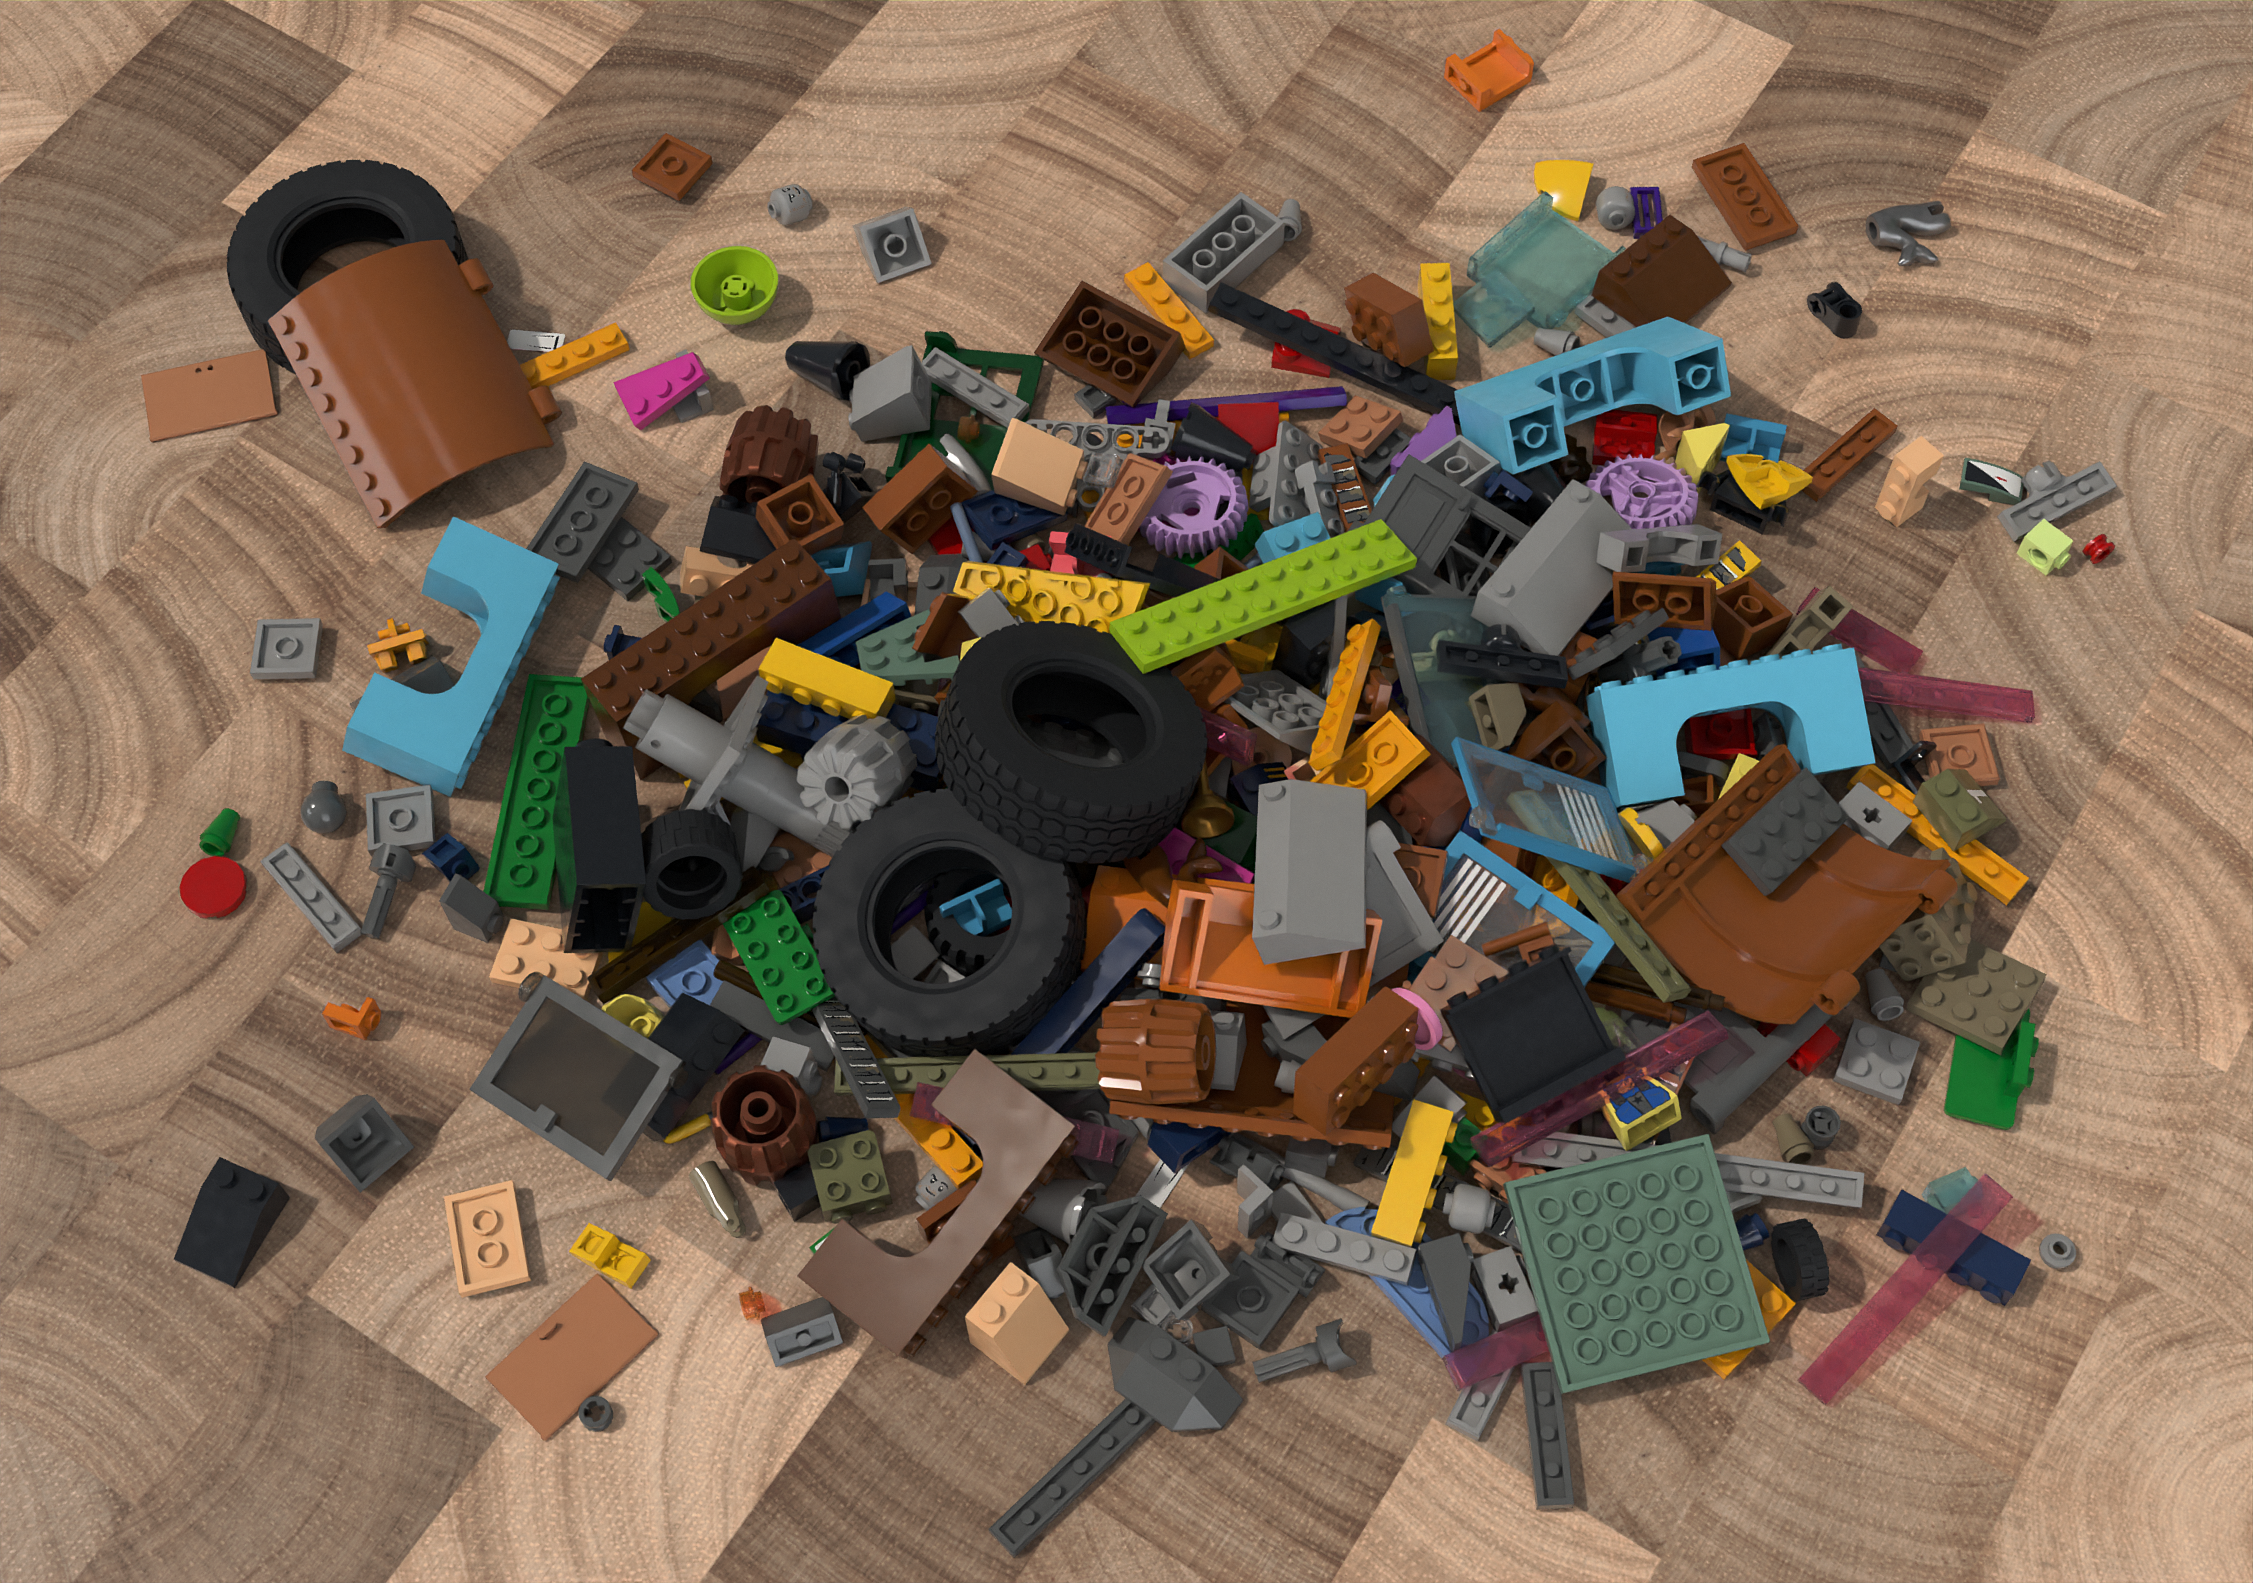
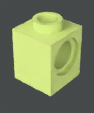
M2043 519L2024 537L2016 554L2047 576L2055 567L2061 569L2070 559L2071 554L2068 551L2073 540Z

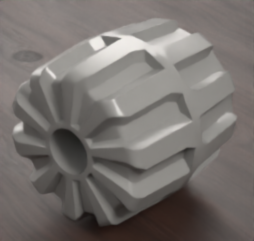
M866 715L853 717L831 729L805 754V761L798 767L797 782L804 786V790L800 793V799L804 807L814 808L817 811V821L824 825L832 821L838 823L841 830H853L864 820L873 818L875 816L873 813L886 805L889 807L893 806V802L901 799L914 782L911 773L917 767V756L913 754L909 745L910 738L904 730H898L890 723L891 720L882 716L868 719Z

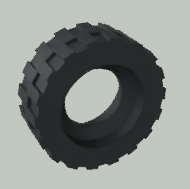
M1805 1218L1776 1224L1771 1233L1772 1256L1776 1272L1786 1294L1795 1301L1825 1295V1292H1828L1830 1281L1824 1246L1813 1224Z

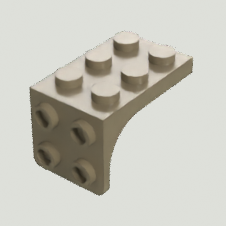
M1944 848L1931 851L1930 860H1949L1951 865L1945 871L1957 882V892L1935 914H1927L1917 907L1879 946L1900 977L1906 981H1911L1966 962L1968 943L1971 941L1970 930L1971 924L1974 921L1973 911L1975 901L1977 900V892L1973 884L1967 882L1961 874L1958 862L1954 858H1950Z

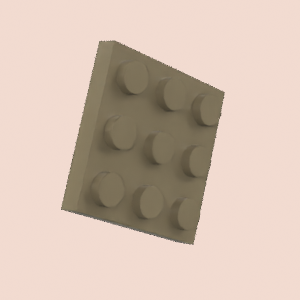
M1971 939L1970 943H1968L1966 962L1924 976L1910 998L1906 1010L2001 1055L2043 985L2046 974Z

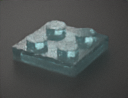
M1497 268L1453 302L1454 312L1488 348H1491L1535 313V307Z

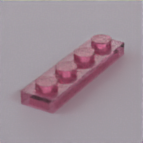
M1814 587L1799 606L1796 615L1820 591L1818 588ZM1853 609L1848 612L1834 630L1828 633L1851 648L1854 647L1856 651L1903 679L1907 677L1923 653L1921 649Z

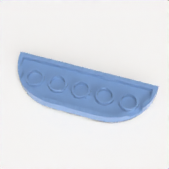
M1365 1207L1349 1209L1334 1215L1325 1221V1224L1371 1236V1230L1378 1210L1365 1209ZM1424 1232L1421 1243L1414 1242L1412 1248L1418 1251L1420 1244L1433 1240ZM1417 1257L1414 1261L1408 1286L1368 1275L1465 1384L1480 1366L1486 1353L1489 1337L1488 1314L1483 1300L1474 1286L1469 1282L1461 1347L1459 1353L1452 1354Z

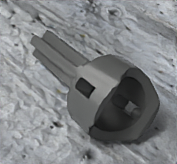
M385 843L374 851L369 869L380 877L360 932L370 938L378 939L380 938L397 882H411L416 869V864L407 849Z
M1342 1318L1316 1326L1318 1335L1315 1337L1316 1342L1252 1362L1258 1382L1260 1383L1317 1364L1321 1360H1323L1324 1365H1328L1331 1373L1357 1365L1356 1360L1348 1357L1340 1346L1339 1334L1343 1325Z

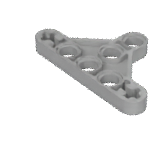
M1032 419L1025 422L1046 433L1047 429H1052L1051 435L1054 437L1061 430L1070 431L1073 439L1069 444L1084 450V461H1097L1100 463L1102 468L1096 475L1085 473L1083 480L1077 479V503L1086 512L1094 511L1105 493V486L1113 480L1129 453L1142 458H1160L1169 449V436L1165 430L1158 427ZM1091 432H1099L1104 439L1100 445L1092 446L1086 441L1087 435ZM1122 434H1129L1133 437L1134 443L1128 448H1123L1117 444L1116 440ZM1139 435H1143L1142 449L1138 448ZM1153 437H1159V441L1164 444H1159L1158 449H1154L1151 443L1146 442H1152ZM1095 490L1099 494L1098 501L1094 504L1085 503L1082 500V494L1085 491Z

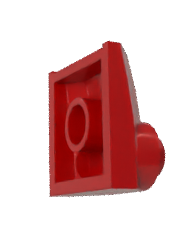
M1292 309L1287 311L1336 335L1341 333V328L1311 320L1309 315L1302 310ZM1275 342L1271 368L1325 378L1330 377V366Z
M1751 708L1688 718L1684 722L1686 751L1688 753L1715 760L1736 759L1739 753L1751 758L1757 757Z

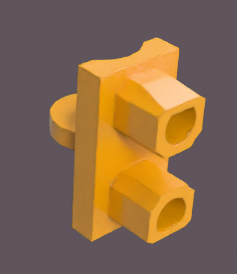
M394 618L387 619L388 629L377 631L379 639L382 641L367 645L371 657L376 660L381 671L387 673L399 668L395 656L397 653L407 651L411 664H417L427 659L426 645L429 642L423 629L410 632L408 623L397 626Z

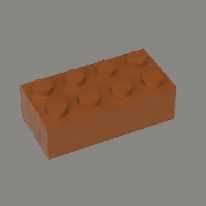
M1388 987L1382 988L1295 1071L1293 1113L1325 1136L1335 1127L1340 1128L1347 1121L1350 1112L1357 1105H1364L1370 1098L1372 1091L1380 1083L1385 1084L1391 1078L1394 1069L1401 1062H1408L1415 1053V1035L1419 1027L1417 1024L1418 1008Z

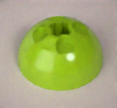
M745 246L725 247L708 254L697 264L691 276V291L698 306L712 319L728 325L747 324L764 315L773 304L778 291V273L772 260L759 250Z

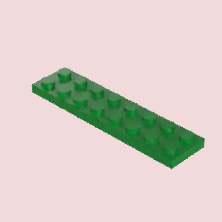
M529 674L483 890V892L498 902L499 907L549 910L557 871L552 817L565 747H574L582 741L590 703L581 681L583 677Z

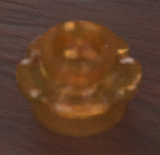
M971 414L970 417L961 416L957 437L968 444L971 443V439L977 440L979 435L980 422L975 421L974 414Z
M750 1286L748 1291L738 1293L740 1305L746 1321L756 1318L758 1321L760 1320L759 1313L765 1312V1305L761 1292H753Z

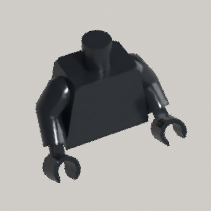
M831 452V454L827 453L823 459V467L832 470L831 476H827V487L822 491L843 523H845L862 510V507L876 493L861 475L866 465L865 460L861 456L850 453L847 460H845L842 455ZM844 468H846V469H849V470H851V471H853V472H842V471H843Z
M1730 469L1717 475L1711 472H1704L1696 485L1698 488H1705L1710 496L1714 493L1710 507L1711 511L1763 535L1767 522L1770 523V521L1780 523L1782 527L1785 526L1789 514L1786 500L1760 510L1739 487Z

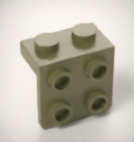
M866 1130L811 1145L808 1150V1156L825 1222L832 1221L834 1224H838L841 1219L849 1221L853 1218L854 1214L865 1211L868 1215L877 1214L885 1211L887 1205L893 1204L876 1136L873 1131Z

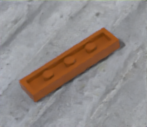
M1877 409L1871 410L1803 470L1812 476L1813 479L1801 491L1815 502L1819 501L1896 432L1898 425Z

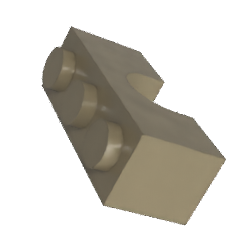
M1830 585L1817 592L1763 656L1779 654L1781 660L1782 656L1789 655L1794 651L1812 650L1827 633L1835 629L1854 606Z

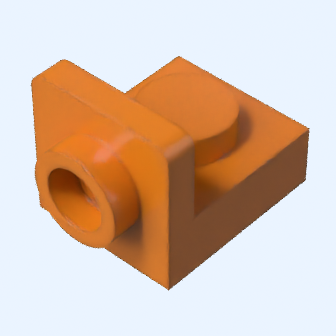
M367 997L359 1011L347 1004L338 1006L328 1002L322 1015L330 1028L366 1040L370 1032L374 1031L379 1025L381 1010L375 999Z

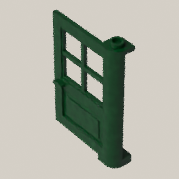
M925 331L924 336L927 346L923 360L936 347L965 366L982 368L980 375L987 378L989 368L1022 371L1015 396L1028 403L1030 411L1021 421L1025 423L1030 419L1044 364L1042 358L1036 355L960 349L957 347L955 339L949 333ZM932 382L930 430L901 435L893 467H887L885 474L887 483L928 444L932 445L945 457L949 455L940 442L941 437L949 434L970 454L982 470L991 489L994 490L991 474L1008 428L975 423L978 410L974 407H971L968 422L934 419L940 396H956Z

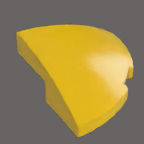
M1575 160L1536 162L1534 184L1538 194H1541L1542 190L1549 200V208L1565 218L1578 222L1594 163Z
M1736 454L1727 456L1726 459L1727 465L1739 487L1760 510L1790 498L1808 486L1813 479L1808 473L1782 460L1778 463L1772 460H1763L1764 457L1762 455Z

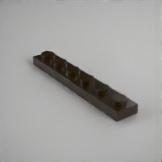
M754 865L742 873L741 889L727 907L715 912L713 915L700 917L699 919L683 920L674 918L587 977L596 996L603 1005L771 892Z

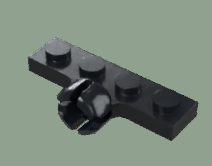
M1501 624L1487 628L1483 631L1482 639H1480L1481 645L1439 640L1436 648L1437 672L1565 689L1568 681L1566 657L1524 651L1520 647L1517 631L1509 625L1505 627L1506 635H1502Z

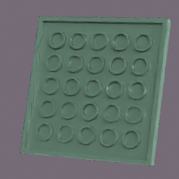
M1709 1134L1525 1177L1503 1184L1561 1394L1770 1343Z

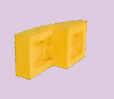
M588 1223L569 1250L573 1256L630 1289L651 1261L646 1253L620 1242L614 1234L591 1223Z

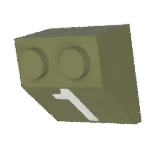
M1946 769L1923 782L1913 800L1916 807L1953 852L2007 820L1965 769Z

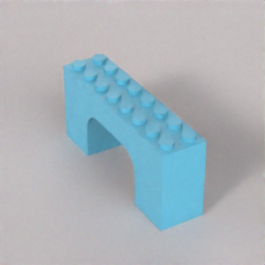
M1668 316L1454 391L1462 436L1498 460L1501 468L1511 474H1516L1568 455L1564 427L1612 409L1632 404H1652L1678 416L1731 396L1723 339Z
M453 516L427 567L421 594L470 616L478 625L481 637L457 684L443 693H421L374 672L347 726L342 751L421 785H431L433 790L451 797L455 787L462 789L468 776L469 768L472 762H475L481 749L484 736H487L497 709H500L505 699L509 684H512L517 674L521 659L525 657L529 649L533 634L537 632L545 609L549 607L560 579L559 576L555 575L559 564Z
M1834 644L1812 651L1813 654H1811L1810 649L1794 651L1789 655L1782 656L1781 660L1779 654H1774L1751 661L1750 665H1748V660L1744 659L1720 666V670L1716 669V665H1707L1689 671L1688 675H1685L1684 670L1667 672L1663 676H1658L1657 680L1654 681L1652 675L1633 678L1632 681L1625 682L1626 685L1623 686L1621 685V680L1594 687L1595 692L1586 696L1589 719L1591 720L1594 744L1606 756V759L1598 765L1601 785L1609 788L1616 809L1684 796L1676 748L1677 735L1683 723L1688 718L1748 708L1768 711L1779 720L1784 729L1787 748L1801 770L1807 768L1813 776L1855 769L1876 763L1854 647L1843 649L1842 644Z

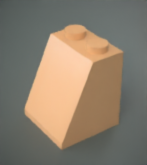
M1012 418L991 474L994 492L1057 514L1065 515L1067 507L1072 508L1076 501L1078 490L1074 488L1077 479L1083 480L1088 462L1084 461V450L1027 423Z
M1011 1262L965 1316L970 1343L1024 1385H1026L1069 1332L1068 1326L1040 1284Z

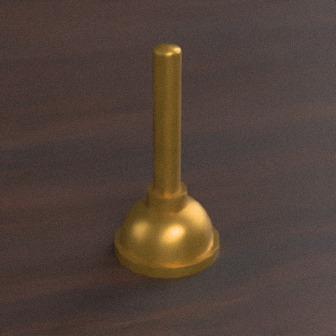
M1205 759L1203 769L1196 783L1197 792L1194 798L1187 804L1181 818L1183 831L1189 836L1196 838L1220 836L1233 826L1235 820L1232 809L1227 806L1224 800L1215 796L1213 791L1210 790Z

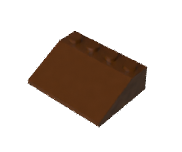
M1669 215L1599 270L1591 296L1635 327L1667 316L1686 324L1725 292L1732 282L1695 232Z
M1081 281L1034 354L1134 408L1171 371L1186 347L1180 332Z

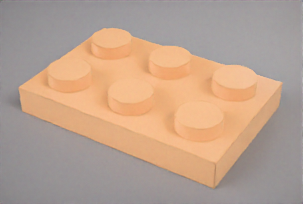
M510 919L489 978L492 983L534 991L543 975L587 1001L592 987L587 977L598 970L604 952L564 953L562 929Z
M513 1180L444 1197L458 1291L462 1298L531 1281L516 1187Z

